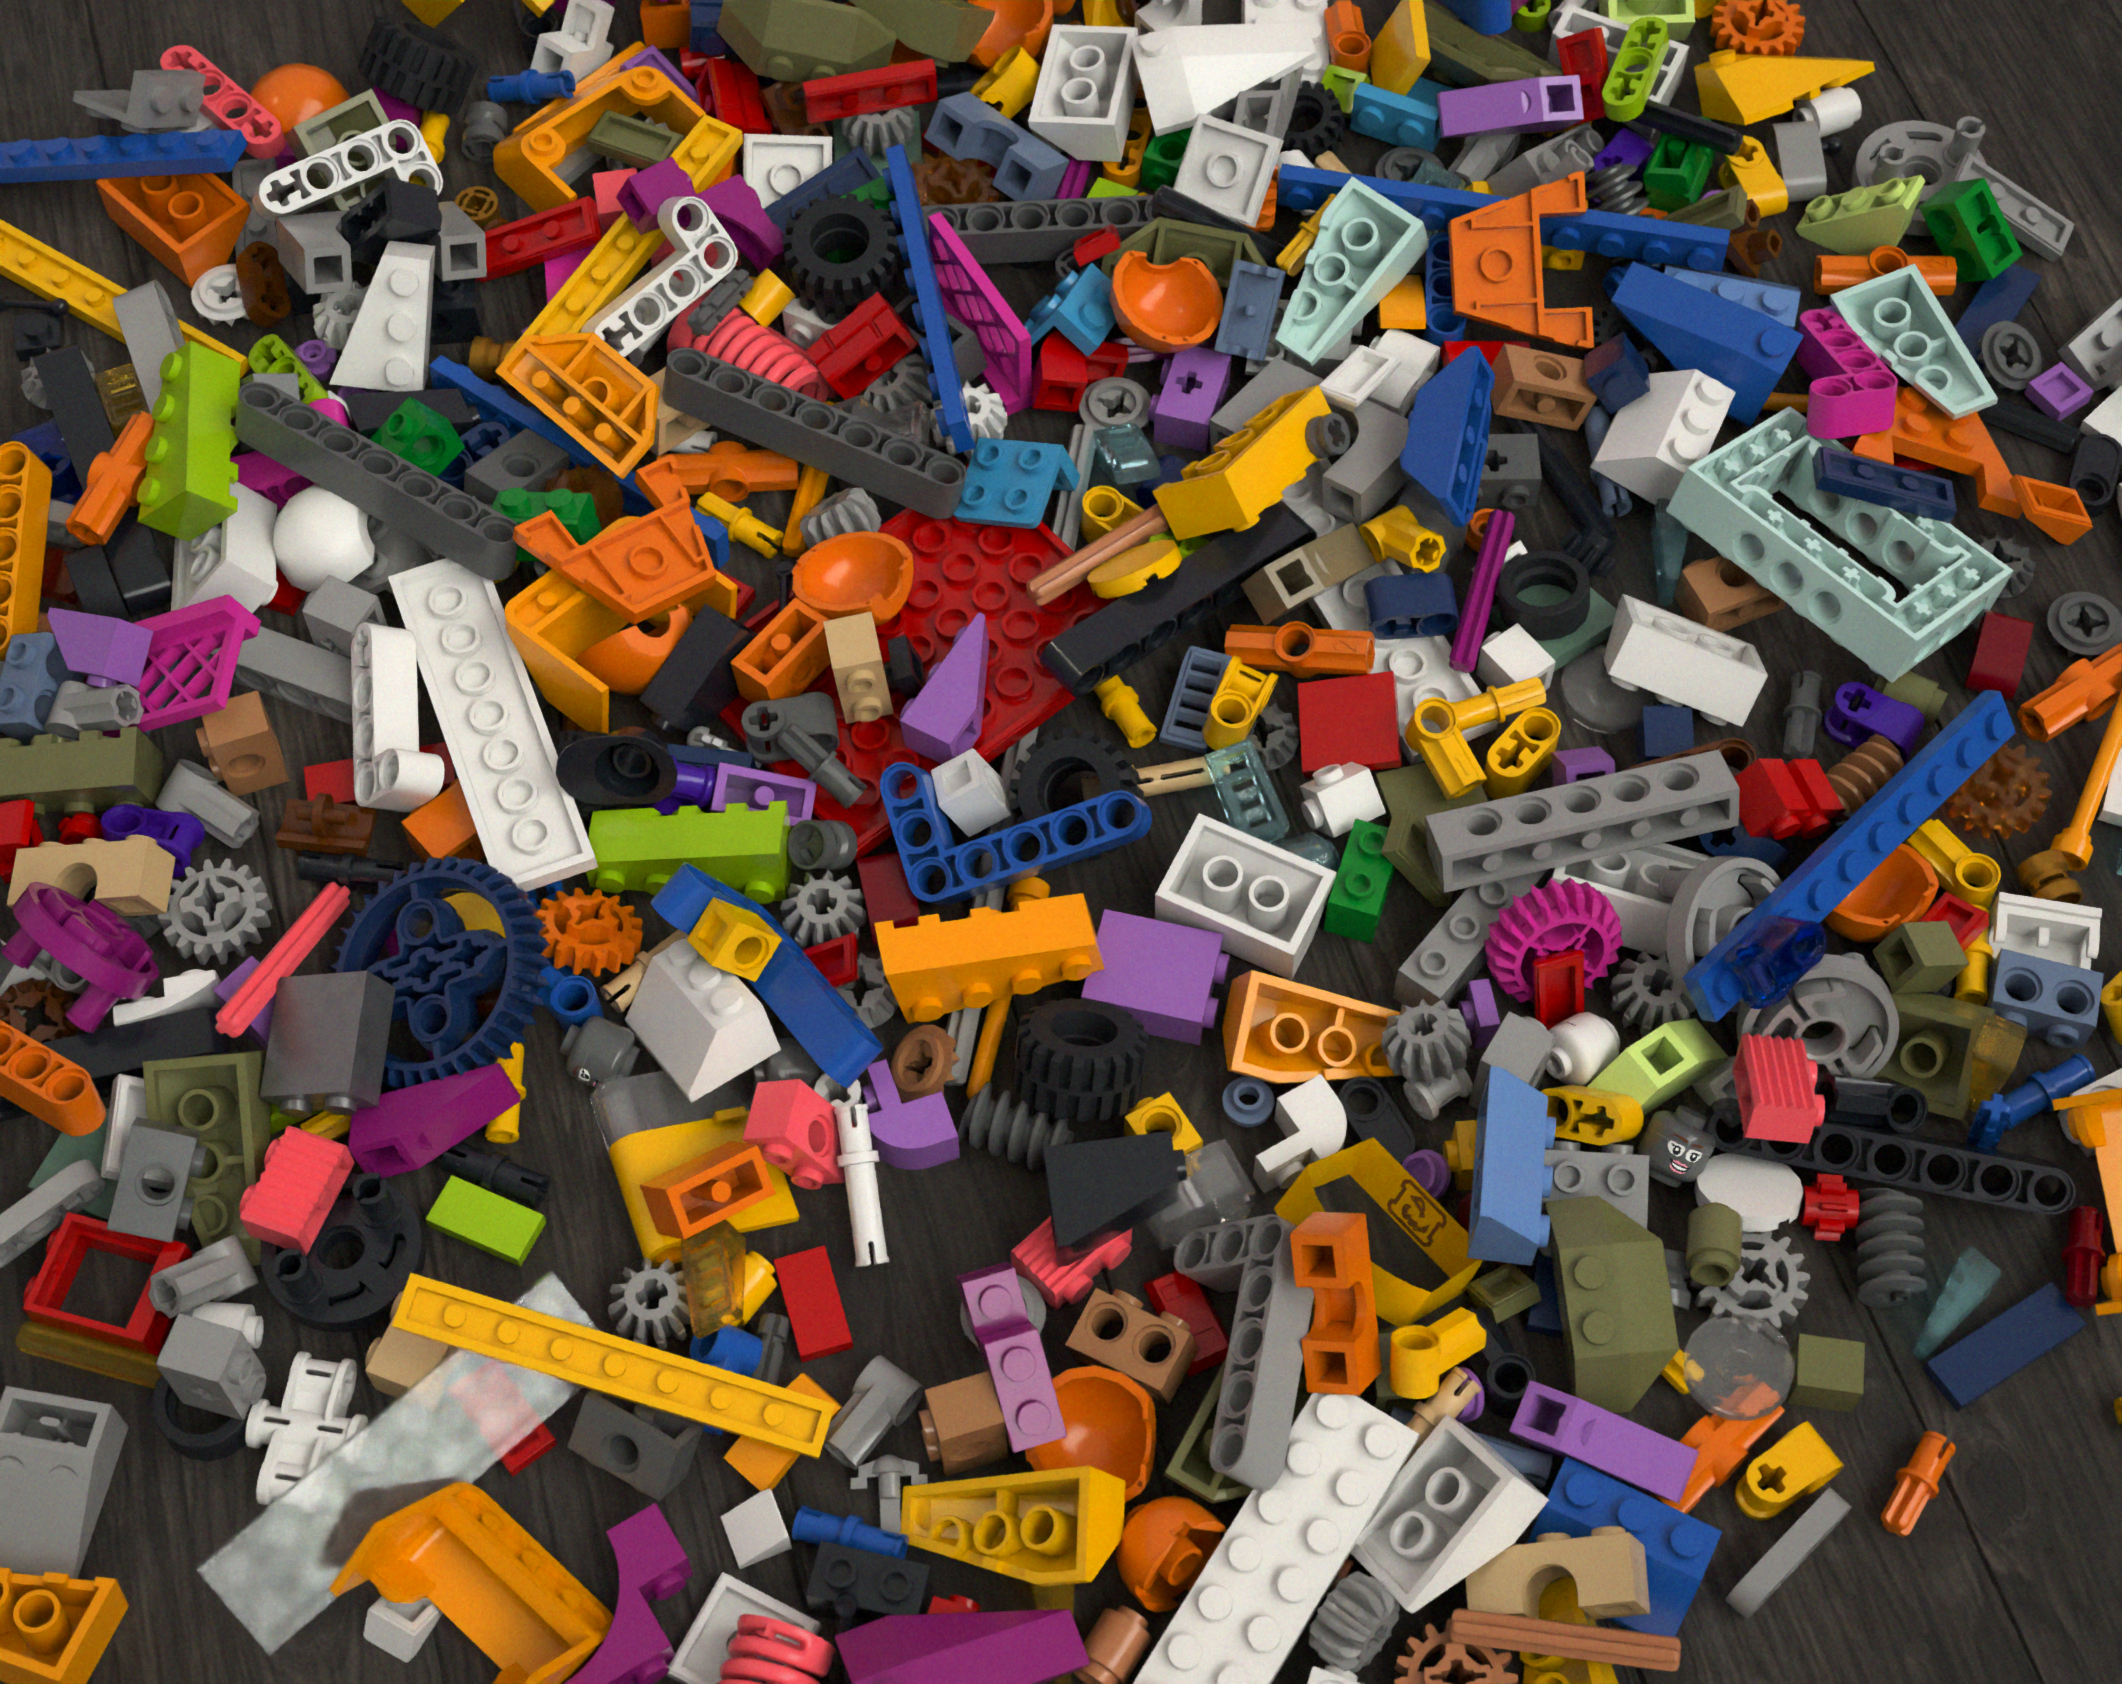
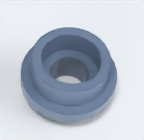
M1241 1077L1232 1081L1225 1088L1222 1097L1223 1111L1228 1119L1236 1125L1245 1128L1255 1127L1264 1123L1272 1114L1274 1096L1270 1087L1262 1080L1252 1077ZM1242 1095H1252L1258 1101L1253 1105H1245L1239 1098Z

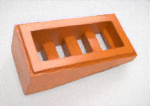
M2016 474L2009 479L2026 518L2059 543L2070 545L2093 528L2092 522L2075 489Z

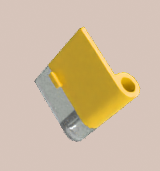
M664 1070L630 1077L618 1074L614 1077L603 1079L598 1083L597 1089L590 1096L591 1104L643 1258L650 1259L654 1268H659L666 1258L673 1261V1264L685 1260L692 1255L701 1241L797 1222L800 1217L784 1172L777 1166L765 1161L764 1163L773 1184L775 1195L685 1240L657 1233L641 1191V1184L729 1141L746 1143L742 1139L755 1094L750 1088L747 1070L692 1103Z

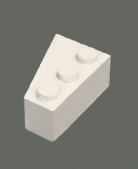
M1568 4L1552 32L1547 62L1562 69L1556 44L1557 39L1592 28L1602 27L1610 73L1630 25ZM1669 39V49L1648 97L1649 100L1669 106L1681 83L1689 46ZM1647 42L1642 43V47L1647 48ZM1633 65L1625 71L1636 73L1643 71L1647 66ZM1631 120L1623 122L1649 141L1656 130Z

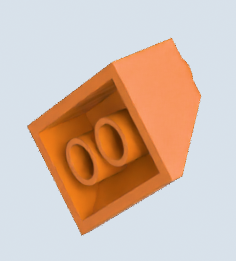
M213 173L100 178L95 181L108 216L191 289L197 279L205 272L214 267L227 264L251 212L249 203Z

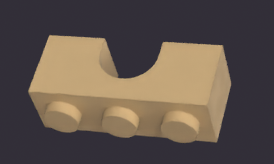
M129 835L124 841L111 842L98 838H87L82 841V844L73 845L42 842L39 844V847L17 849L7 906L12 908L30 883L41 882L62 889L81 900L96 885L94 899L122 917L166 914L176 857L158 846L155 839L144 835Z
M1606 1526L1591 1530L1590 1537L1571 1539L1570 1535L1565 1533H1545L1536 1537L1537 1543L1516 1545L1515 1542L1466 1577L1468 1610L1539 1619V1599L1545 1587L1556 1579L1570 1577L1575 1579L1577 1585L1578 1607L1595 1620L1650 1614L1645 1546L1622 1527Z

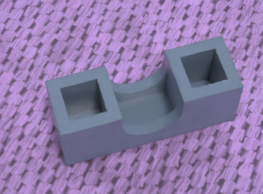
M969 91L939 100L924 137L957 161L974 158L998 169L992 185L1015 201L1049 200L1054 198L1070 161Z

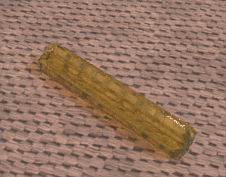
M33 1321L24 1322L16 1336L15 1345L19 1347L21 1352L155 1389L157 1381L162 1376L161 1371L156 1366L159 1356Z

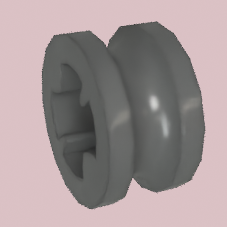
M1333 412L1323 417L1311 418L1305 428V439L1310 452L1315 457L1323 459L1345 453L1350 444V432L1344 418L1340 414Z

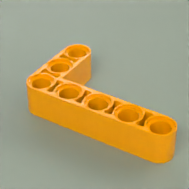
M16 441L7 442L0 446V661H5L12 635L37 633L52 487V472L48 466L26 445Z

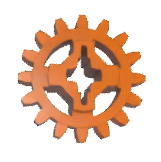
M1720 0V5H1715L1710 36L1717 37L1715 42L1716 49L1727 47L1728 50H1735L1736 54L1794 56L1796 47H1800L1805 31L1803 27L1806 19L1804 16L1798 15L1800 5H1788V0Z
M575 888L574 896H568L562 891H557L555 901L546 898L541 900L540 910L535 915L546 926L539 935L545 937L551 944L541 955L547 958L555 957L553 967L557 969L565 965L572 967L574 975H579L584 968L590 969L591 973L597 977L600 976L601 968L604 967L613 973H617L620 970L621 963L631 965L634 962L635 953H640L643 936L641 931L642 918L634 917L635 908L632 905L620 907L619 896L615 895L608 899L602 896V891L596 889L592 895H585L581 888Z

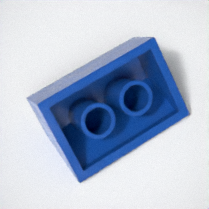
M1566 1456L1547 1497L1549 1501L1542 1508L1527 1544L1537 1543L1536 1537L1545 1533H1565L1570 1535L1572 1539L1590 1537L1591 1530L1599 1527L1616 1526L1624 1528L1626 1532H1630L1645 1546L1650 1614L1606 1619L1630 1631L1675 1637L1702 1581L1722 1531Z

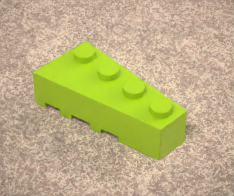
M189 341L174 353H168L161 364L159 376L163 379L161 393L152 410L155 426L153 436L149 440L144 454L145 460L148 461L146 476L140 484L137 493V501L141 503L137 522L190 542L238 512V498L229 495L230 483L234 484L238 480V464L230 461V453L239 443V439L235 434V426L231 425V419L237 412L238 392L240 389V362L193 341Z
M787 800L769 801L768 810L748 811L749 807L746 803L726 804L724 813H705L700 810L698 805L679 806L678 810H675L672 815L662 816L654 808L593 811L588 839L598 868L586 871L589 885L609 893L636 890L647 891L652 895H656L679 867L686 862L758 904L786 900L792 869V860L787 847L788 836L791 832Z

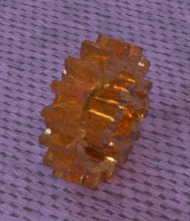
M939 149L938 158L936 159L927 153L923 154L921 164L915 162L911 164L921 206L998 202L1000 192H998V188L992 185L995 178L990 177L991 166L978 167V159L974 158L957 161L953 157H948L947 153Z
M2006 741L1945 801L1954 803L1948 815L1951 818L1963 815L1967 819L1964 824V829L1967 831L1975 825L1981 826L1984 838H1989L1993 829H1999L2004 839L2010 838L2014 828L2025 834L2028 832L2032 822H2039L2046 809L2045 806L2052 794L2051 790L2045 788L2050 775L2049 773L2036 771L2041 762L2039 757L2027 760L2023 756L2026 749L2025 745L2021 744L2015 750L2008 748V742ZM2021 797H2026L2025 803L2015 808L2014 804H2018Z

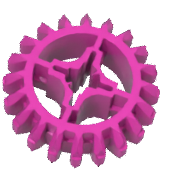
M1571 877L1566 879L1561 885L1550 878L1545 888L1538 889L1531 884L1530 893L1522 898L1513 895V905L1510 908H1498L1499 921L1488 924L1490 937L1483 941L1486 947L1485 952L1487 955L1485 957L1488 961L1487 966L1499 987L1504 989L1507 994L1515 997L1520 1003L1529 1000L1533 1004V962L1535 958L1568 949L1582 950L1584 953V987L1593 989V980L1596 977L1608 976L1607 964L1615 963L1619 960L1617 949L1624 944L1620 932L1622 929L1620 918L1608 898L1590 886L1588 882L1579 885Z

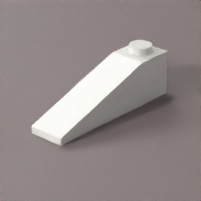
M1307 22L1172 26L1130 38L1156 137L1192 127L1198 112L1211 116V110L1229 100L1236 104L1239 91H1247L1263 81L1273 83L1317 58Z

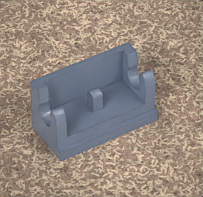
M1235 259L1214 351L1265 362L1286 271Z

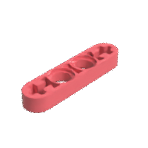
M186 45L174 46L163 53L160 59L162 70H185L191 68V70L206 75L204 87L209 85L220 87L216 93L204 95L199 111L221 130L241 129L248 143L245 148L247 153L258 159H270L279 155L284 150L286 142L278 119L201 53ZM236 108L247 110L239 118L231 119L225 117L229 111ZM255 127L257 128L258 133L261 134L257 137L255 136L253 130Z

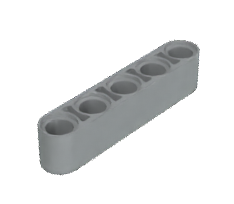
M156 279L113 298V306L151 414L153 406L161 393L163 381L159 376L161 364L168 353H174L186 344L171 301L162 285Z
M262 626L259 627L257 637L242 641L232 682L353 725L351 658ZM220 648L214 649L206 657L207 660L209 661L220 650ZM417 688V691H418V703H419V701H420V699H421V693H420V691H419L418 688Z

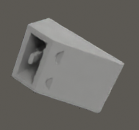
M10 1386L5 1387L0 1401V1567L10 1568L12 1573L44 1576L45 1572L68 1574L70 1579H78L129 1428L111 1404Z

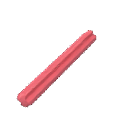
M335 882L328 883L216 1014L218 1023L215 1026L220 1034L227 1033L230 1037L235 1038L245 1031L277 992L280 977H289L348 907L350 904L348 896L351 892L346 885L340 887Z

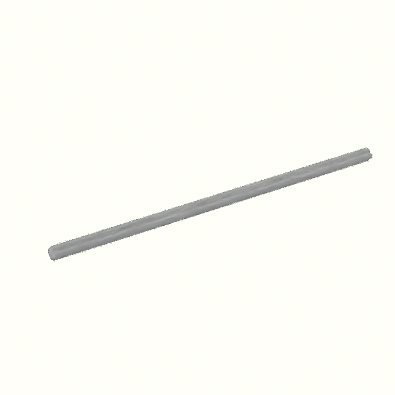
M1089 423L1084 425L1076 424L1071 430L1067 453L1078 470L1080 479L1075 491L1059 490L1051 531L1073 551H1075L1081 522L1082 500L1087 492L1098 439L1094 426ZM1038 727L1004 751L999 775L1004 782L1011 816L988 827L987 835L1018 825L1016 819L1019 818V815L1012 811L1010 800L1016 798V794L1009 790L1011 779L1019 780L1021 774L1014 769L1018 760L1020 759L1026 763L1031 757L1026 749L1036 742ZM990 853L982 854L978 878L987 876L992 870L993 859ZM1006 886L973 897L971 909L990 906V909L1001 911ZM964 1008L949 1013L946 1034L956 1040L953 1052L960 1060L951 1068V1074L955 1080L946 1081L945 1086H963L966 1082L981 1008Z

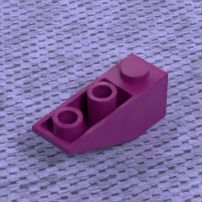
M500 1063L464 1072L461 1076L459 1074L448 1076L443 1081L437 1079L380 1094L378 1107L356 1108V1113L351 1118L348 1149L365 1173H378L381 1175V1179L420 1169L519 1103L520 1094Z

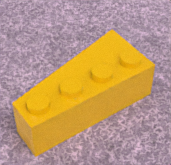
M1319 385L1283 394L1243 424L1244 430L1238 431L1214 445L1215 454L1208 456L1200 462L1193 461L1183 468L1180 472L1184 480L1171 484L1169 482L1163 483L1152 491L1177 541L1233 528L1234 532H1240L1252 527L1260 520L1258 515L1260 512L1279 502L1284 497L1282 491L1287 486L1303 479L1307 475L1305 469L1310 464L1321 460L1310 452L1305 439V428L1311 418L1323 417L1326 414L1332 413Z

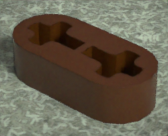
M254 241L238 255L236 271L247 316L257 325L270 328L279 324L289 313L291 300L286 288L283 266L278 260V251L266 242ZM262 266H265L266 268L264 272L262 270ZM263 297L265 299V303H262L261 301Z

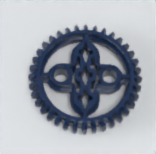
M446 856L444 860L429 857L426 864L411 862L408 872L405 870H394L393 883L378 881L379 893L377 895L363 894L366 902L365 908L362 911L351 910L355 918L353 925L340 928L346 936L343 945L332 947L339 955L338 963L327 967L332 973L369 971L396 987L391 1022L409 1020L412 1034L426 1050L433 1052L434 1060L416 1063L403 1060L387 1050L382 1085L388 1088L392 1087L393 1090H399L437 1079L443 1081L445 1077L455 1074L461 1076L464 1072L497 1064L499 1057L505 1060L514 1059L510 1046L514 1042L518 1044L525 1043L526 1040L521 1033L524 1026L537 1024L533 1016H531L533 1007L545 1005L542 999L537 996L538 990L550 985L546 978L541 976V971L552 965L547 957L541 955L551 944L545 937L539 935L546 926L542 923L541 919L535 917L539 909L535 907L533 902L527 900L528 894L521 887L517 886L511 877L501 872L498 873L496 868L488 864L482 865L473 859L463 858L461 860L457 857ZM463 890L475 893L486 899L496 909L506 938L488 929L466 931L463 919L449 902L442 900L441 894ZM396 927L399 954L376 962L385 941ZM502 987L495 1007L479 1029L476 997Z

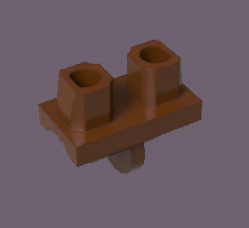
M779 80L758 91L771 118L772 129L777 130L778 135L830 137L823 122L808 124L805 112L803 83Z
M1752 198L1747 200L1744 225L1730 231L1725 259L1731 260L1742 276L1758 278L1762 263L1778 258L1783 242L1775 229L1758 232L1756 228L1761 219L1760 209Z
M318 793L314 801L288 798L285 806L284 820L275 840L278 848L294 849L297 856H303L302 851L306 850L335 854L349 852L356 853V856L366 857L378 815L375 808L334 803L331 794Z

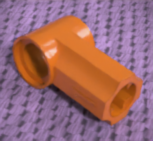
M1336 0L1331 7L1324 9L1323 14L1331 65L1367 74L1371 40L1365 34L1361 9L1353 5L1351 0Z

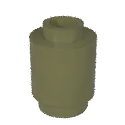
M1910 670L1892 683L1880 675L1873 690L1892 699L1917 708L1924 716V725L1932 728L1948 695V692L1937 688L1939 683Z
M1707 1203L1694 1209L1688 1216L1685 1262L1690 1269L1691 1277L1702 1285L1712 1287L1727 1285L1733 1281L1735 1273L1741 1267L1743 1220L1735 1210L1725 1204Z

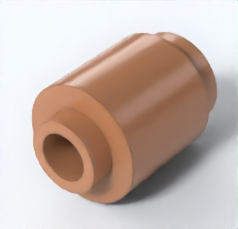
M1120 1606L1117 1611L1105 1608L1083 1642L1090 1666L1077 1670L1074 1674L1085 1684H1126L1152 1642V1637L1145 1630L1148 1622L1140 1614L1126 1606Z

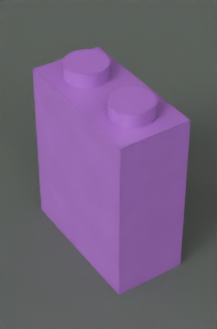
M1104 909L1097 940L1105 969L1093 972L1086 977L1081 999L1114 1005L1117 1009L1129 1012L1133 1015V1019L1139 1020L1144 1025V1031L1149 1035L1200 1045L1204 1027L1213 1029L1217 1017L1219 999L1212 998L1215 983L1224 985L1228 971L1230 955L1222 953L1223 934Z

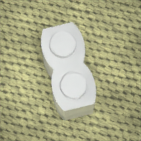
M1388 329L1383 337L1376 336L1369 348L1401 360V363L1366 400L1375 402L1379 406L1404 417L1415 401L1417 391L1426 384L1429 378L1435 375L1438 369L1441 347L1399 329Z

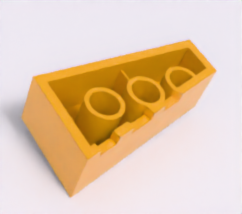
M1079 893L1017 902L1013 909L1014 912L1008 913L990 909V906L970 909V915L966 919L940 922L939 914L918 916L917 926L894 929L893 920L874 923L884 973L907 1023L911 1024L918 1021L931 1022L939 1019L946 1013L964 1008H981L996 999L1014 994H1031L1040 990L1043 986L1065 980H1081L1093 972L1104 970L1092 917L1084 894Z
M0 1567V1681L7 1684H86L129 1607L117 1579L96 1577L95 1581L70 1579L68 1574L45 1572L44 1576L12 1573L10 1568Z

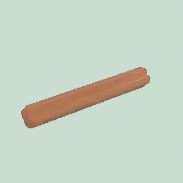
M1156 503L1027 581L1026 594L1029 599H1032L1036 606H1043L1087 579L1089 573L1101 563L1126 550L1143 545L1150 540L1151 536L1168 530L1170 526L1159 504Z
M1461 1608L1455 1609L1451 1618L1450 1636L1451 1640L1455 1643L1670 1672L1677 1671L1680 1664L1681 1643L1680 1639L1674 1636Z

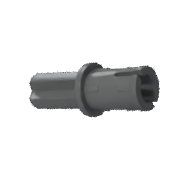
M1805 670L1803 672L1802 685L1800 684V672H1796L1791 678L1789 705L1784 708L1782 716L1786 723L1783 752L1787 758L1808 759V755L1813 752L1815 729L1822 721L1819 700L1823 686L1822 677L1813 671Z
M790 725L780 735L778 739L779 745L810 773L807 780L811 782L814 779L845 810L868 787L835 757L837 755L835 750L829 754L799 725Z

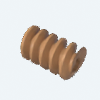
M1878 734L1871 736L1868 742L1859 745L1854 752L1845 756L1841 763L1832 766L1827 774H1825L1844 808L1839 814L1862 807L1905 766L1897 748L1885 737ZM1835 817L1829 820L1831 825L1829 829L1833 828V823L1838 822L1835 820Z

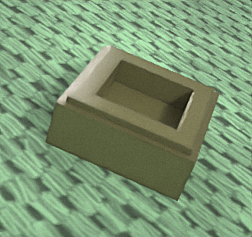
M1507 1263L1466 1285L1470 1301L1478 1308L1484 1306L1496 1324L1542 1300L1538 1285L1512 1263Z

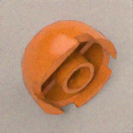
M1179 1496L1162 1497L1145 1505L1142 1504L1135 1507L1124 1519L1122 1540L1117 1545L1115 1554L1117 1567L1123 1583L1146 1609L1155 1613L1169 1611L1179 1606L1172 1598L1179 1595L1185 1589L1190 1592L1221 1542V1532H1227L1226 1527L1211 1512L1196 1502Z

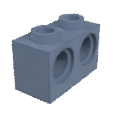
M41 632L12 635L0 678V732L21 741L25 746L30 745V740L34 738V735L47 734L44 726L61 683L65 681H83V674L68 670L54 634Z
M2001 948L1988 971V1000H1986L1983 1006L1995 1009L1991 1027H1995L2001 1033L2007 1035L2023 1034L2043 1039L2059 1048L2075 1047L2082 1049L2097 1025L2104 973ZM2007 992L2020 996L2023 1001L2013 999ZM2059 1005L2070 1008L2074 1014L2065 1012Z

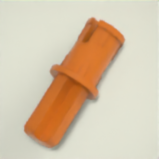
M1925 1431L1908 1465L1897 1471L1895 1478L1898 1484L1880 1515L1882 1527L1888 1532L1895 1533L1901 1537L1910 1534L1927 1501L1937 1497L1939 1492L1937 1483L1950 1458L1956 1452V1447L1952 1442H1948L1945 1448L1942 1449L1943 1444L1947 1440V1437L1933 1431Z

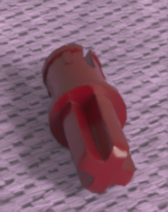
M2079 1206L2069 1211L2068 1242L2061 1252L2062 1262L2067 1266L2065 1300L2072 1307L2081 1306L2086 1309L2096 1304L2098 1270L2106 1262V1255L2101 1246L2104 1216L2101 1212L2097 1214V1209L2089 1206Z

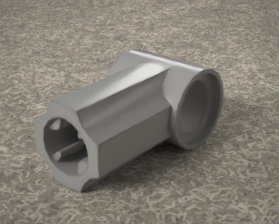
M1520 135L1467 136L1464 141L1463 150L1445 173L1444 185L1451 189L1460 190L1468 187L1472 182L1487 181L1486 179L1492 176L1497 169H1502L1511 162L1517 150Z
M77 681L62 682L46 720L44 730L47 734H53L74 742L79 741V731L99 730L103 732L137 725L140 723L144 712L139 699L140 693L129 684L93 688L90 685Z
M179 759L155 801L157 807L162 811L190 814L203 824L205 831L231 848H240L255 832L259 824L258 816L260 812L219 786V778H214L212 772L192 761Z
M235 1234L192 1255L193 1258L150 1276L151 1289L148 1295L155 1310L162 1311L170 1319L179 1313L184 1314L196 1309L211 1300L213 1302H221L258 1284L259 1280L238 1235Z
M882 1355L876 1356L859 1375L852 1389L853 1396L829 1424L823 1447L841 1464L857 1470L858 1466L863 1463L892 1425L900 1426L912 1414L924 1394L925 1387Z

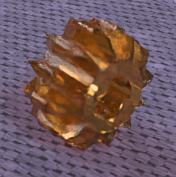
M577 462L575 469L569 471L559 468L556 478L547 479L546 492L556 489H568L572 493H591L596 508L595 515L599 518L602 531L614 521L620 519L624 499L622 489H619V483H617L612 471H601L597 463L589 468H582Z

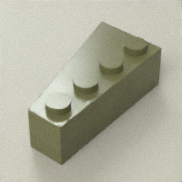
M137 726L120 728V738L102 736L103 732L99 730L79 731V741L74 742L53 734L34 735V738L30 740L29 746H22L21 741L13 738H1L0 803L23 799L35 802L33 819L44 818L45 812H63L68 817L81 812L94 815L95 811H107L121 804H133L142 808L160 810L155 801L162 788L163 753Z

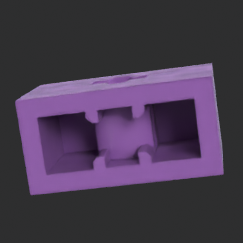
M1195 346L1189 350L1175 353L1173 360L1165 359L1160 376V386L1164 387L1161 395L1153 394L1148 411V421L1154 422V441L1207 453L1210 444L1209 420L1222 408L1230 383L1232 354Z

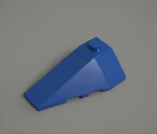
M1632 262L1610 301L1611 305L1647 342H1652L1670 361L1669 365L1675 371L1697 369L1735 391L1736 393L1726 416L1748 428L1752 426L1804 337L1801 333L1761 312L1636 262Z

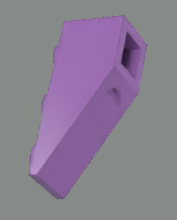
M1579 75L1536 77L1436 94L1441 138L1562 131L1584 119Z
M978 612L968 627L964 626L958 631L951 651L942 663L937 662L931 668L924 688L916 699L911 698L908 700L900 714L899 721L905 747L940 764H944L970 750L981 735L989 653V636L984 614Z
M1532 1380L1529 1381L1509 1430L1534 1449L1551 1453L1553 1456L1563 1460L1567 1456L1614 1480L1676 1504L1680 1503L1699 1452L1691 1447L1580 1398Z

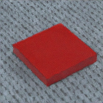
M1393 671L1298 683L1302 773L1306 779L1313 778L1314 772L1332 764L1343 766L1349 762H1354L1369 768L1370 771L1402 767L1397 684Z

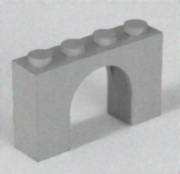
M453 201L438 202L439 210L442 214L441 231L424 244L435 246L434 273L442 281L487 277L485 232ZM349 210L276 216L278 260L306 294L353 290L351 262L354 260H351L350 244L343 238L341 217Z
M1275 357L1209 420L1211 454H1215L1214 445L1222 439L1244 430L1243 424L1283 394L1319 385L1324 379L1305 371L1299 366L1292 365ZM1365 400L1354 412L1327 402L1331 412L1340 414L1346 421L1352 446L1322 475L1323 509L1360 527L1368 522L1409 480V477L1403 474L1400 466V453L1405 448L1409 432L1408 419L1368 400Z

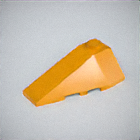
M1250 970L1232 979L1222 1025L1227 1070L1274 1084L1307 1082L1322 1074L1326 1081L1348 1080L1359 1076L1370 1078L1403 1076L1393 1074L1392 1069L1388 1066L1387 1057L1384 1055L1381 1039H1383L1382 1032L1386 1030L1387 1017L1400 1015L1401 1012Z

